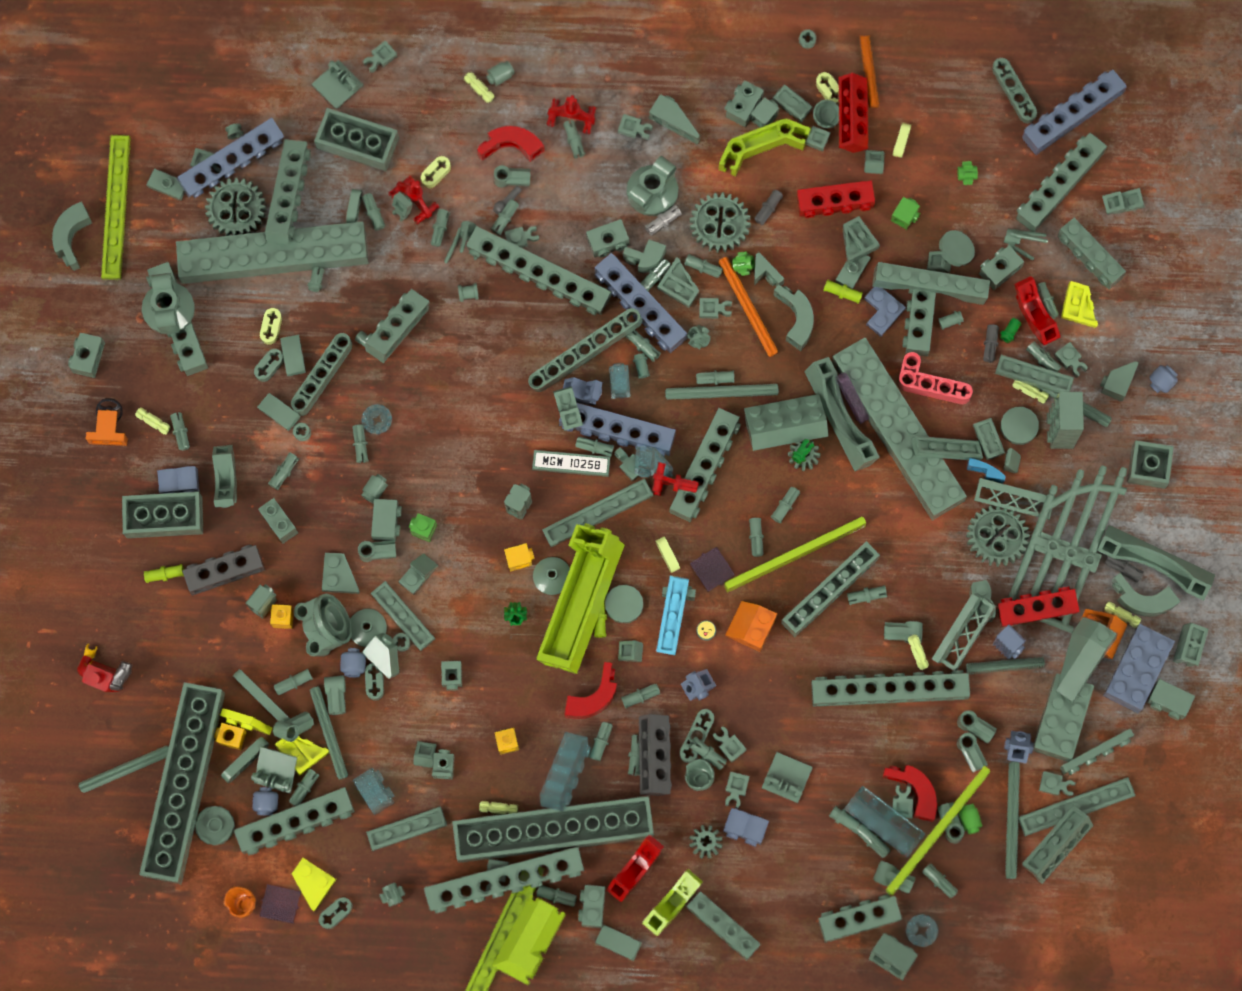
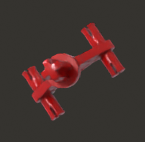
M574 95L567 97L566 102L562 106H559V99L557 101L556 99L552 100L551 108L547 112V126L550 127L551 123V127H553L556 117L561 116L583 121L585 123L583 133L586 134V131L587 134L591 133L592 125L595 124L596 120L594 118L596 107L593 106L592 109V106H589L588 113L580 109V105Z
M411 176L402 182L396 183V187L388 192L391 198H394V195L399 191L404 193L421 210V213L413 218L416 224H419L425 218L429 219L432 213L439 209V205L436 202H433L429 207L426 206L422 198L423 189L420 186V181H414Z
M658 462L656 474H653V495L661 496L663 485L674 486L673 491L678 492V490L697 492L699 485L697 481L683 479L678 474H676L675 479L666 477V464Z

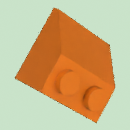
M741 601L725 636L761 652L777 618V613L760 605Z
M1085 609L1082 618L1085 617L1100 622L1117 633L1115 642L1104 656V658L1113 659L1127 624L1114 614Z

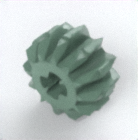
M796 442V446L790 445L792 451L788 452L789 457L793 456V451L799 448L802 444L801 442ZM814 446L805 458L806 461L801 464L796 463L794 468L797 469L799 466H802V471H805L807 466L810 470L813 469L812 464L817 465L818 460L816 458H820V453L817 452L819 447ZM791 458L789 463L793 464L795 461Z
M702 825L701 833L694 829L697 837L691 835L690 839L696 842L690 843L689 846L690 848L697 847L693 851L694 855L701 851V859H703L704 853H707L708 859H711L710 852L712 851L715 855H718V851L715 848H722L721 844L716 843L722 841V837H715L719 833L718 830L711 833L712 826H709L708 831H705V827ZM707 837L709 838V842L712 843L707 844V846L704 847L703 842L701 843L700 841L705 840V838Z

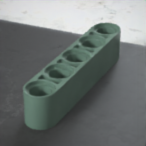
M339 333L334 337L292 398L291 406L300 416L309 413L350 353L352 342L347 334ZM345 340L348 342L344 347L338 346L340 341ZM330 356L337 357L335 362H328V358ZM321 371L326 372V376L323 378L317 377ZM309 387L316 388L313 393H307ZM299 402L305 403V406L302 409L296 408V405Z

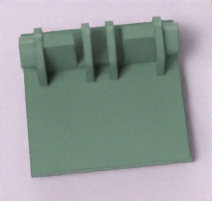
M332 60L328 64L330 68L311 85L337 110L363 84L339 60L336 62Z
M261 746L256 773L252 774L251 780L256 784L291 793L297 757Z
M776 752L762 788L798 803L813 767Z

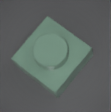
M813 126L806 145L823 151L830 132Z

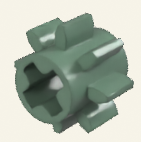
M700 325L692 327L687 334V338L690 339L688 344L698 349L706 347L711 339V336L708 335L710 330Z
M396 883L382 888L383 894H380L382 903H388L389 907L403 902L401 896H404L405 893L402 886L397 887Z

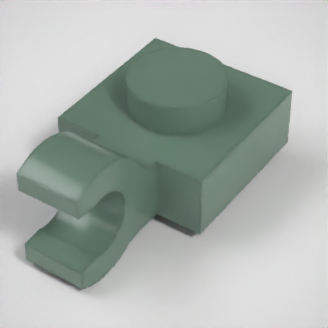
M621 447L615 451L614 455L623 463L619 468L632 482L646 470V466L634 454L628 457Z

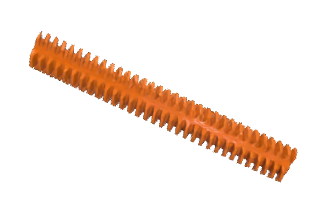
M862 35L860 36V46L863 55V66L865 68L864 74L868 84L869 107L877 108L880 103L878 101L870 36Z

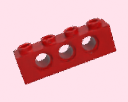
M852 72L839 77V148L856 153L868 149L867 78Z
M872 180L797 190L799 216L813 218L815 215L820 214L830 216L835 212L846 214L859 209L860 211H868L874 208L875 204ZM856 195L859 197V200L853 201L850 199V196ZM839 198L841 202L833 203L831 199ZM819 200L822 204L816 206L813 204V201Z
M1070 586L1058 588L1059 592L1051 593V590L1039 592L1040 596L1032 597L1031 594L1021 595L1019 600L1013 601L1012 597L1001 599V603L997 604L1001 627H1007L1009 624L1012 626L1079 613L1075 589L1070 590ZM1058 597L1062 600L1060 608H1055L1052 605L1053 598ZM1040 601L1043 604L1042 611H1035L1032 607L1033 602ZM1015 605H1021L1024 608L1022 615L1014 613L1013 608Z

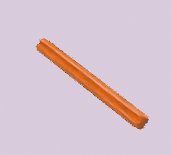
M728 257L721 258L719 265L769 357L776 355L778 350L738 275L734 271Z

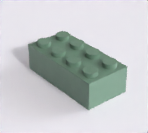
M327 108L314 142L319 150L387 171L398 143L399 135L395 129Z
M1059 392L1057 397L1054 398V403L1051 404L1049 413L1046 415V423L1050 424L1049 431H1047V443H1050V449H1073L1084 430L1083 392Z
M819 394L744 408L746 427L753 451L802 442L804 439L812 440L828 437L827 419Z
M200 492L122 496L123 534L126 538L203 534V497Z
M1057 673L1053 678L1035 737L1033 751L1069 762L1072 760L1094 685L1086 683L1075 700L1071 702L1056 692L1061 675Z

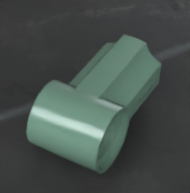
M500 165L494 170V183L501 188L508 185L530 186V169L508 168ZM499 174H504L507 177L505 179H500L497 176Z
M395 540L382 542L364 541L358 546L359 558L363 562L396 558ZM365 548L372 550L370 555H363L361 552Z
M912 621L906 623L885 622L884 640H898L909 643L908 637L916 634L922 643L923 623Z
M344 675L324 677L329 715L346 713Z
M965 711L957 719L960 729L970 732L987 744L997 730L977 717L973 711ZM963 716L971 718V725H966L963 722Z
M303 712L287 721H277L273 727V734L278 738L293 742L299 734L314 725L313 718L308 712Z
M971 733L961 735L957 740V747L961 750L972 773L987 766L988 764L977 744L976 737ZM966 737L971 740L970 747L963 746V738Z
M953 802L937 807L941 820L953 806ZM958 815L945 829L946 839L953 844L959 843L964 836V828L960 823ZM957 829L960 832V836L952 837L949 831Z
M880 861L873 880L882 885L889 886L900 871L895 866ZM909 875L898 890L909 894L915 877Z

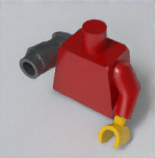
M87 644L84 656L77 669L78 674L83 677L82 682L105 692H119L122 690L125 680L132 673V664L121 661L116 670L92 659L96 655L97 647L91 650L89 649L90 644Z

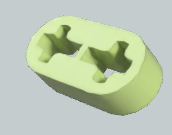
M829 73L819 74L816 79L818 90L826 100H832L839 105V96L838 100L836 98L832 99V92L835 95L839 94V85ZM821 79H828L829 87H827L826 84H821Z
M902 122L893 156L902 158L911 129L910 124Z
M444 156L436 158L423 171L421 181L424 187H435L449 173L451 165L448 158ZM439 163H445L446 168L441 167L439 169ZM433 175L432 182L426 180V176L431 177Z
M270 308L265 312L260 330L261 340L267 345L274 344L277 341L282 322L280 311L275 308ZM275 314L277 319H274L273 324H271L269 316ZM269 328H271L273 337L271 336L267 339L264 334H268Z
M662 537L656 540L657 547L670 572L679 570L680 566L666 538Z

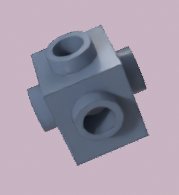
M707 669L688 674L686 676L687 680L681 683L690 701L697 698L700 701L709 696L708 692L716 687Z
M1011 731L1010 738L1005 739L1004 749L1007 750V760L1027 763L1028 755L1032 754L1034 742H1030L1031 734L1022 731Z

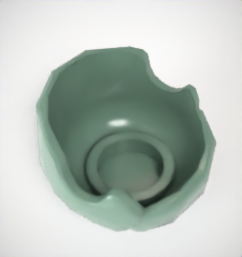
M826 99L817 103L813 110L815 122L823 128L836 126L839 123L838 104Z
M694 759L687 764L685 780L691 789L696 791L707 790L713 784L715 774L708 761Z

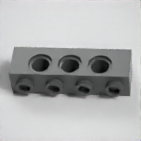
M246 545L238 552L229 551L224 553L223 557L217 559L212 557L205 560L203 564L187 566V569L182 571L191 595L193 596L265 571L257 546ZM246 559L244 566H237L238 560ZM228 565L226 572H219L220 566ZM204 571L210 572L208 578L201 579V574Z
M648 714L639 717L640 795L663 796L671 794L669 716Z

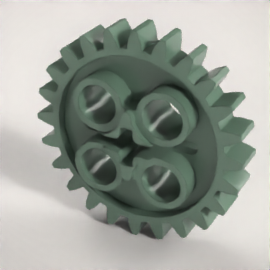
M235 178L234 183L228 179V184L226 185L221 181L222 187L214 186L216 192L210 191L209 193L212 198H206V201L209 203V205H205L206 210H208L206 216L209 217V223L213 224V229L219 228V234L225 231L226 236H230L231 233L233 235H237V233L244 234L245 231L250 234L251 228L257 230L255 224H262L260 218H265V214L261 211L267 210L266 206L263 205L266 203L265 198H262V192H258V186L253 187L251 181L246 185L244 178L241 183H239L237 178ZM237 192V204L239 207L236 208L237 222L234 223L235 213L233 209H235V193ZM226 196L231 197L228 202L222 201ZM244 196L250 197L246 202L241 201ZM230 214L228 219H222L223 215ZM243 214H249L247 219H240Z
M722 192L720 197L714 193V198L707 195V201L700 199L701 206L695 204L697 211H691V215L694 217L690 218V222L693 223L690 225V230H695L692 232V236H698L696 239L697 243L703 241L702 248L709 245V251L714 247L717 253L720 248L726 253L727 247L734 250V244L740 246L739 240L745 241L746 237L743 234H749V230L746 228H750L751 223L746 221L750 220V215H746L748 208L742 209L744 207L743 202L737 204L738 197L731 200V194L725 198L724 192ZM723 207L721 237L717 238L719 209ZM709 210H714L716 214L714 216H710L707 214V212ZM733 212L735 216L727 217L726 213ZM707 228H713L715 232L709 234L705 230ZM730 229L734 233L732 235H726L724 231Z
M989 506L988 512L984 508H982L981 514L976 512L975 518L970 520L972 525L967 527V530L970 532H967L966 537L971 538L967 544L973 545L970 551H977L975 557L982 556V562L986 559L989 560L990 566L994 561L997 567H999L1001 562L1007 566L1008 560L1013 564L1015 558L1020 559L1021 553H1025V547L1029 544L1026 540L1030 537L1029 534H1026L1029 528L1023 527L1025 520H1018L1020 514L1014 516L1013 510L1007 512V509L1000 510V507L997 506L995 510H993L992 506ZM998 520L1002 525L998 526L993 521ZM1010 525V527L1003 532L1002 536H998L989 547L986 546V544L991 542L994 536H997L1004 529L1005 526ZM984 532V533H986L989 537H988V538H983V537L980 535V533ZM1007 534H1013L1016 539H1010ZM994 546H1000L1003 551L995 550Z

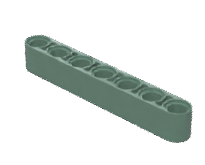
M634 308L624 311L532 373L528 379L529 385L537 392L546 390L637 329L642 324L641 314ZM635 314L638 316L635 322H628L630 315ZM621 325V331L619 333H613L612 330L614 326ZM599 336H606V340L602 344L597 343V338ZM585 346H589V353L585 355L581 354V349ZM568 357H574V362L571 365L565 364ZM557 367L558 373L555 376H551L550 370ZM537 378H542L543 380L540 386H534V381Z

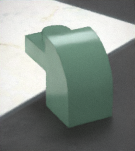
M648 239L643 253L625 247L623 259L628 264H638V272L649 273L650 270H653L663 260L666 253V245Z

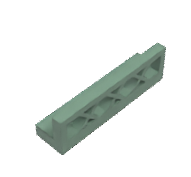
M979 478L974 501L1039 517L1040 513H1038L1035 505L1040 502L1044 503L1047 495ZM981 488L990 489L994 496L987 500L979 498ZM1006 493L1009 494L1012 501L1002 504L997 496ZM1020 498L1028 499L1031 506L1021 509L1016 501ZM1014 502V504H1015L1016 507L1009 506V505ZM1052 509L1049 511L1047 520H1050Z
M973 593L932 659L937 663L945 664L953 671H957L997 606L980 594ZM981 602L990 607L985 615H979L978 607ZM977 619L978 628L976 631L969 632L968 623L970 620ZM966 635L968 644L966 647L959 648L958 639L960 636ZM956 651L958 660L953 665L946 658L950 652Z
M1073 805L1022 863L1027 870L1035 875L1041 884L1093 827L1089 816Z

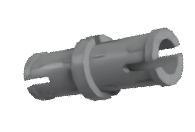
M674 205L665 213L657 215L658 218L646 225L645 229L647 232H650V236H653L663 227H668L669 223L681 216L682 213Z

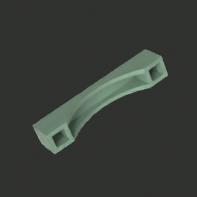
M878 262L874 269L872 286L885 289L931 291L949 295L964 302L984 305L988 299L990 280Z
M827 357L813 362L804 372L815 394H819L824 412L854 471L871 466L879 458V455L872 441L856 427L850 418L840 394L837 372L830 358Z
M1108 525L1097 551L1114 559L1130 560L1154 568L1171 578L1186 593L1203 601L1215 577V574L1111 525Z

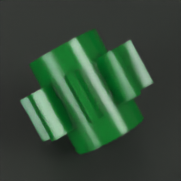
M510 602L508 608L504 607V620H509L511 626L521 625L523 620H527V607H522L521 602Z

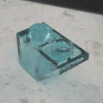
M623 363L613 364V366L609 367L611 398L630 397L628 365Z
M636 446L635 474H638L640 477H649L656 474L658 462L666 464L664 476L673 477V467L656 448Z

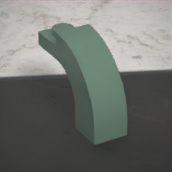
M82 201L69 207L61 214L52 234L55 253L59 258L62 257L66 266H71L73 271L79 269L80 266L71 248L72 238L78 230L92 224Z
M778 284L774 289L773 296L789 306L796 316V323L786 335V341L799 351H802L808 343L813 329L814 316L811 304L800 290H797L793 295V292L788 287H782Z
M233 445L213 447L215 507L227 508L237 502Z
M1121 573L1112 579L1113 589L1118 594H1122L1117 602L1133 614L1146 617L1159 616L1167 613L1181 602L1169 586L1156 595L1143 596L1132 589Z

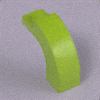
M687 869L642 924L658 936L687 904L703 881Z

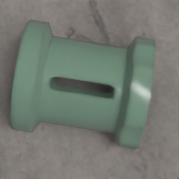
M477 283L463 287L458 285L460 302L473 298L479 300Z

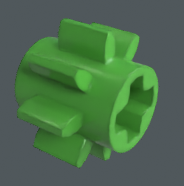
M972 161L962 162V166L957 167L958 181H962L963 185H972L973 180H977V166H973Z
M747 251L738 252V256L733 258L734 271L738 272V274L741 273V276L750 275V271L755 269L754 257L747 254Z

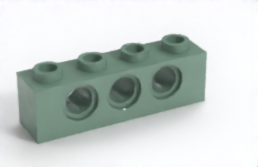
M413 289L407 294L404 293L399 300V304L390 309L388 317L378 323L377 330L367 336L365 351L384 363L429 310L430 301ZM410 310L411 313H405L403 311ZM398 323L400 326L395 327L392 324ZM381 337H388L389 339L382 340Z
M909 289L908 293H911L912 297L911 300L907 301L906 311H909L910 315L905 320L904 329H907L908 333L903 338V347L906 348L905 354L915 352L920 356H928L936 292ZM923 295L925 296L926 300L919 301L917 299V296ZM921 313L924 315V318L917 319L915 314ZM919 331L922 333V336L919 338L915 337L913 332Z
M701 891L687 906L690 912L746 961L759 948L760 943Z
M883 895L878 897L879 901L872 903L871 900L860 902V906L852 908L851 905L840 908L841 912L833 914V911L822 913V917L818 919L824 942H830L901 921L902 917L895 896ZM873 908H882L883 916L876 917L873 914ZM855 913H862L865 920L862 923L856 922L854 920ZM837 918L845 920L846 925L844 928L836 927L835 920Z

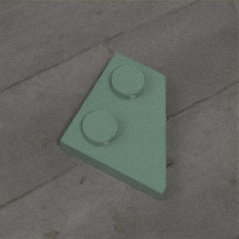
M859 216L843 224L848 264L879 249L880 244Z
M676 257L657 286V289L689 308L699 294V289L682 266L680 259Z
M325 553L322 592L360 593L344 554Z

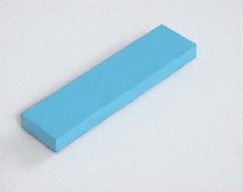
M670 575L656 652L676 655L689 584L688 578Z

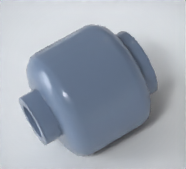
M1160 365L1149 376L1152 382L1150 386L1157 393L1160 390L1163 393H1168L1177 384L1178 374L1170 366Z
M349 648L348 652L342 653L340 671L344 673V676L356 678L365 672L366 656L363 653H359L360 649Z
M260 787V791L253 793L252 809L257 812V815H273V812H276L278 809V794L273 792L271 787Z

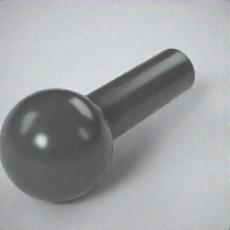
M517 185L503 201H497L493 207L494 212L497 215L499 212L501 213L509 200H514L522 189Z

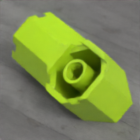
M532 895L529 896L492 965L494 968L526 985L530 984V981L527 979H533L543 960L541 953L546 954L566 915L562 911L559 915L556 907L539 898L533 901L535 898Z

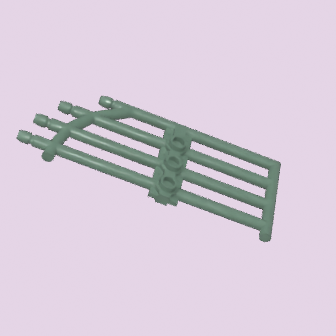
M1101 465L1093 484L1080 486L1085 471L1079 469L1070 490L1055 498L1058 486L1052 485L1050 487L1049 494L1044 502L1008 598L1012 597L1013 601L1016 600L1034 550L1044 553L1045 557L1031 591L1032 597L1039 595L1048 568L1054 557L1064 562L1052 593L1059 592L1058 588H1062L1071 564L1082 568L1074 588L1078 601L1089 571L1095 573L1102 555L1096 552L1119 494L1125 495L1127 488L1122 487L1124 477L1127 474V468L1121 467L1114 485L1102 484L1107 467ZM1090 492L1071 543L1060 539L1076 495ZM1098 492H1111L1090 549L1078 546ZM1066 501L1053 536L1043 533L1042 529L1049 511ZM1058 597L1052 599V605L1054 607L1056 605ZM1015 605L1013 611L1023 614L1024 608L1021 605ZM1073 614L1065 615L1062 621L1055 618L1038 620L1069 633H1072L1075 627L1069 624Z

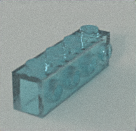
M565 732L540 794L541 806L564 812L566 805L570 804L572 789L577 787V776L579 773H582L584 768V758L588 757L591 746L588 745V737Z
M863 785L845 807V810L851 816L858 819L868 829L875 832L882 840L888 842L907 858L925 835L923 831Z

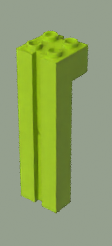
M584 523V526L579 524L575 526L569 546L576 551L536 658L546 666L560 668L575 674L578 673L625 546L619 541L618 536L611 534V530L602 527L600 530H595L593 525Z

